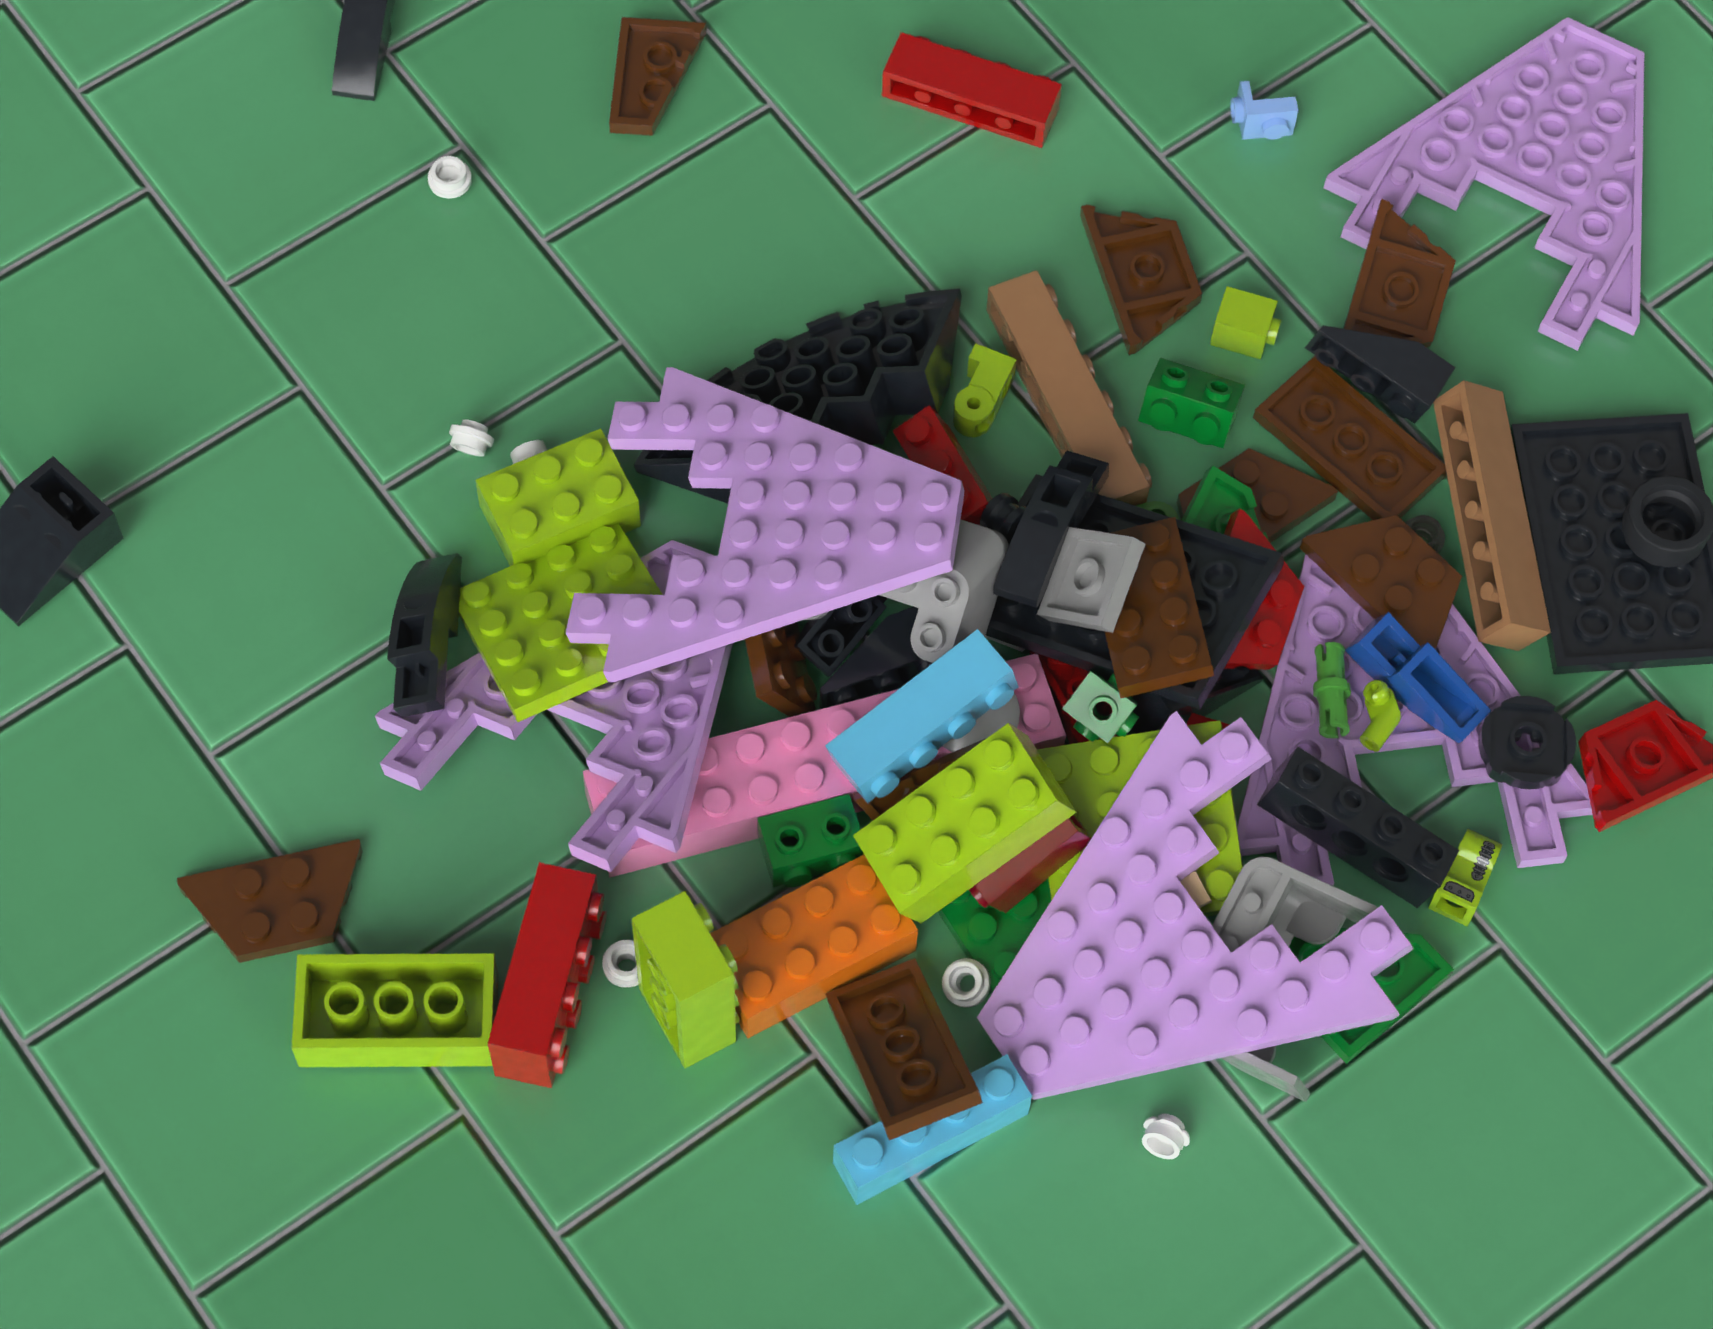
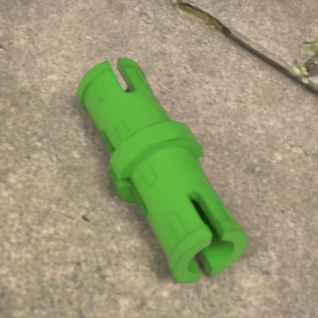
M1325 642L1326 653H1324V646L1322 644L1317 645L1314 650L1317 681L1313 685V696L1317 698L1319 705V734L1326 738H1339L1338 727H1340V735L1343 737L1350 731L1347 698L1351 694V685L1345 679L1344 646L1337 642Z

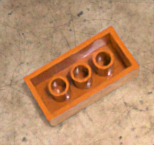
M862 855L710 934L718 947L725 944L729 948L736 961L738 971L734 973L739 988L734 990L738 998L739 1006L735 1007L740 1019L738 1023L748 1039L825 999V993L861 980L915 952L918 929L912 919L898 912L865 855Z

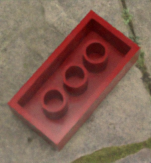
M539 862L487 1043L495 1076L552 1088L556 1073L564 1074L570 1052V1045H565L568 1028H577L582 1010V1000L578 999L580 984H588L593 971L595 957L590 955L593 938L601 939L606 923L607 912L602 911L604 893L598 892L596 874Z

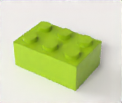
M601 428L475 480L480 508L509 566L517 563L527 564L547 555L553 547L571 545L589 537L594 529L602 526L612 527L620 524L624 533L641 527L639 500Z

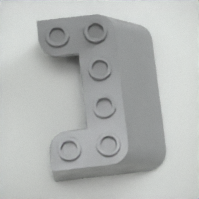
M960 519L952 571L880 594V596L919 608L911 632V645L914 652L921 659L934 663L977 629L985 637L998 596L993 594V587L1009 547L1007 539L1000 532ZM828 612L807 618L805 620L820 619L824 617Z

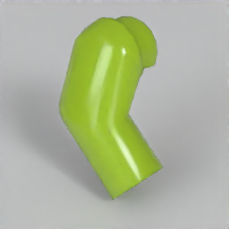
M1382 680L1369 682L1363 690L1365 705L1371 722L1359 740L1363 746L1373 752H1378L1401 720V712L1395 694Z

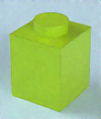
M1226 286L1215 320L1210 345L1261 360L1266 343L1274 345L1282 320L1274 318L1278 301Z

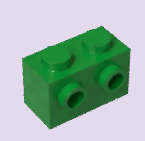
M1160 357L1147 385L1138 421L1151 425L1159 431H1170L1192 438L1203 445L1224 448L1236 418L1245 384Z
M850 794L757 818L758 839L773 887L784 884L786 887L804 885L811 881L814 876L828 873L864 855L853 837L861 828Z

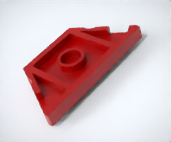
M1239 508L1230 515L1224 535L1276 551L1244 510ZM1285 561L1284 566L1224 669L1245 666L1248 669L1270 670L1278 665L1305 587Z
M1654 700L1585 732L1578 741L1594 824L1598 832L1606 830L1712 779L1713 744L1703 738L1706 731L1692 722L1682 720L1675 711Z

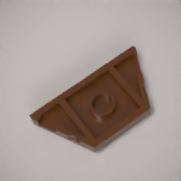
M1381 199L1343 329L1416 341L1425 347H1430L1434 339L1456 260L1441 247L1430 243L1427 235L1415 224L1410 226L1392 210L1394 206L1389 201Z
M1092 205L1081 206L1080 217L1128 355L1135 354L1201 303L1202 290L1177 221L1158 217L1148 219L1139 214L1122 211L1121 217L1097 213L1095 212V206Z
M1250 448L1218 468L1252 489L1257 504L1254 511L1261 532H1266L1270 543L1335 501L1338 493L1334 486ZM1201 480L1178 494L1177 506L1181 520Z
M1393 515L1308 535L1302 539L1300 549L1373 619L1389 612L1420 646L1428 642L1436 650L1462 575L1400 517Z
M360 839L179 877L177 878V883L182 894L191 901L202 915L204 921L214 933L218 934L227 949L241 963L335 942L341 924L340 915L342 908L347 904L352 888V876L357 861L361 860L363 851Z

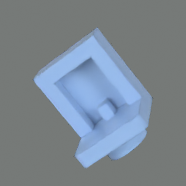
M1240 81L1237 97H1232L1230 101L1232 122L1239 123L1242 140L1256 138L1279 139L1284 136L1293 135L1298 115L1296 97L1253 100L1250 82Z

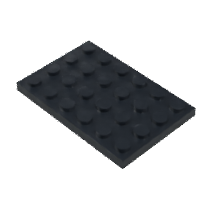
M1688 413L1512 424L1510 430L1551 631L1546 637L1553 674L1713 664V532L1698 557L1685 565L1675 567L1652 565L1638 557L1626 544L1622 532L1623 513L1638 486L1651 478L1666 475L1685 478L1698 485L1705 492ZM1665 502L1651 503L1646 505L1642 512L1644 524L1652 533L1663 539L1672 541L1686 540L1694 532L1695 526L1691 517L1674 504Z
M1038 474L1034 476L1019 500V506L1028 505L1043 476ZM1098 494L1078 528L1111 533L1172 517ZM1176 519L1214 676L1151 691L1150 693L1200 710L1284 566V560L1280 552ZM997 596L986 636L1089 672L1093 668L1107 678L1112 673L1114 674L1105 631L1049 621L1037 615L1041 602L1035 608Z

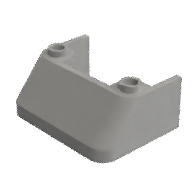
M1258 857L1247 862L1241 869L1212 927L1230 952L1236 950L1271 924L1288 947L1294 936L1311 944H1324L1336 937L1346 918L1357 923L1378 907L1275 859ZM1276 1046L1222 1058L1237 1069L1304 1102L1307 1101L1310 1092L1298 1076L1272 1064L1276 1054Z

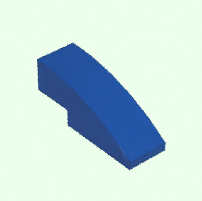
M1389 612L1373 620L1345 649V652L1374 680L1385 682L1392 689L1399 702L1457 743L1462 742L1492 711L1428 642L1420 646Z

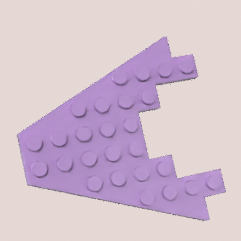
M1565 18L1329 173L1325 180L1324 189L1357 204L1343 227L1341 238L1366 249L1381 199L1389 201L1394 206L1392 210L1401 218L1417 193L1456 211L1473 181L1476 180L1550 215V219L1537 240L1535 249L1573 266L1544 316L1538 329L1539 333L1577 351L1595 319L1601 320L1633 336L1640 323L1644 52L1571 18Z
M666 367L659 402H615L607 439L611 449L694 450L688 476L692 488L731 489L718 556L673 555L665 595L574 593L566 635L570 643L609 644L603 673L608 682H616L952 571L965 492L962 481L673 367Z
M671 540L643 556L641 560L661 593L665 595L673 555H715ZM733 643L616 682H607L547 709L606 734L586 758V762L590 772L617 783L568 842L572 856L612 872L639 838L677 853L681 847ZM478 653L446 672L444 709L401 717L393 709L394 703H392L375 715L380 729L402 737L380 762L385 776L421 791L478 725L516 740L536 715L517 722L483 658Z
M1305 554L1299 580L1305 587L1277 665L1259 737L1260 743L1269 753L1271 760L1250 774L1237 829L1242 856L1276 852L1279 862L1333 886L1334 880L1328 851L1257 805L1277 768L1297 746L1360 787L1362 786L1355 755L1375 753L1363 746L1359 740L1371 722L1365 705L1363 690L1374 679L1346 652L1344 654L1345 679L1351 685V694L1347 698L1350 731L1343 737L1340 735V727H1338L1339 738H1326L1319 734V705L1317 698L1313 696V685L1317 681L1315 647L1322 644L1324 646V653H1326L1325 642H1337L1346 649L1375 619ZM1452 604L1436 651L1492 711L1500 707L1503 701L1511 697L1521 696L1484 645L1478 642V637ZM1397 700L1401 712V720L1378 752L1442 745L1451 787L1496 782L1487 774L1486 765L1480 756L1478 747L1479 733L1485 718L1462 742L1457 743L1425 722ZM1522 734L1520 740L1516 741V744L1525 751L1531 752L1533 748H1539L1538 743L1531 742L1529 734ZM1570 763L1556 784L1545 786L1544 788L1520 789L1507 785L1504 782H1497L1517 868L1564 863L1568 855L1559 819L1593 815L1587 784L1573 765Z
M1177 711L1169 716L977 1016V1019L1001 1055L1005 1056L1008 1054L1030 1091L1033 1100L1395 1019L1400 1015L1373 977L1413 950V947L1382 905L1300 963L1272 924L1236 950L1230 952L1180 882L1219 854V851L1193 815L1271 760L1269 753L1242 717L1201 745Z

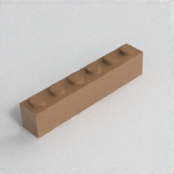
M1037 270L989 287L986 311L1009 356L1017 359L1016 370L1061 458L1068 450L1109 463V477L1098 494L1134 506L1146 503L1149 489L1152 488L1150 473L1144 463L1138 464L1132 453V440L1127 429L1124 426L1119 427L1113 416L1114 408L1109 394L1105 390H1099L1094 380L1095 371L1090 358L1086 354L1081 355L1076 346L1075 330L1068 319H1062L1057 309L1058 300L1053 287L1050 284H1044Z
M1463 380L1436 398L1433 404L1478 642L1520 651L1551 633L1504 395L1502 391Z

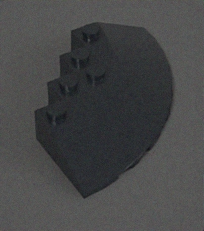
M960 288L905 295L904 303L880 307L879 300L866 303L863 310L842 319L839 312L824 316L807 323V332L787 341L774 338L755 348L753 359L733 371L725 367L707 381L762 403L772 405L775 408L869 445L884 444L896 415H916L929 405L938 414L950 386L962 298ZM642 450L634 463L637 473L727 504L729 502L731 489L692 488L688 476L694 450Z

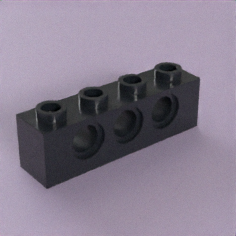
M1298 746L1277 768L1257 803L1265 811L1416 908L1441 887L1459 852L1458 849Z

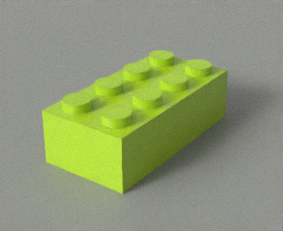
M1007 723L859 830L853 837L898 912L916 922L923 923L1074 815L1076 810L1029 736Z
M683 891L631 918L639 989L683 1067L687 1068L735 1043L736 1024L740 1022L735 1007L739 1006V1001L734 990L739 988L734 973L738 971V967L729 948L725 944L718 947L709 931L713 930L714 926L702 903L693 905L686 891Z
M297 954L291 1048L298 1066H492L487 1043L498 1008L499 973L495 954Z

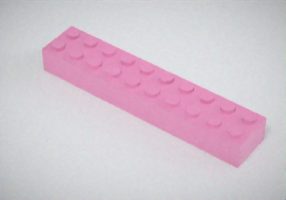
M1038 654L1006 661L1012 668L1019 686L1014 690L1020 707L1017 729L1029 736L1036 749L1064 745L1066 734ZM897 690L709 738L680 849L677 853H674L639 838L613 871H608L609 878L758 839L757 818L850 794L855 813L864 811L854 801L852 795L858 791L833 762L825 745ZM942 746L938 749V753L933 760L952 752ZM588 769L583 771L585 794L592 815L617 783L594 774Z

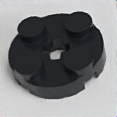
M1516 696L1503 701L1500 707L1494 709L1485 718L1478 738L1480 756L1486 765V772L1489 777L1496 782H1504L1507 785L1520 789H1539L1556 784L1569 767L1576 750L1575 731L1567 717L1564 721L1561 715L1554 711L1555 706L1538 697ZM1522 734H1529L1531 742L1538 743L1539 748H1533L1531 752L1525 751L1516 744V741L1520 740Z

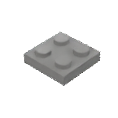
M1069 527L1037 615L1053 622L1113 633L1134 574L1138 568L1145 543L1131 536Z

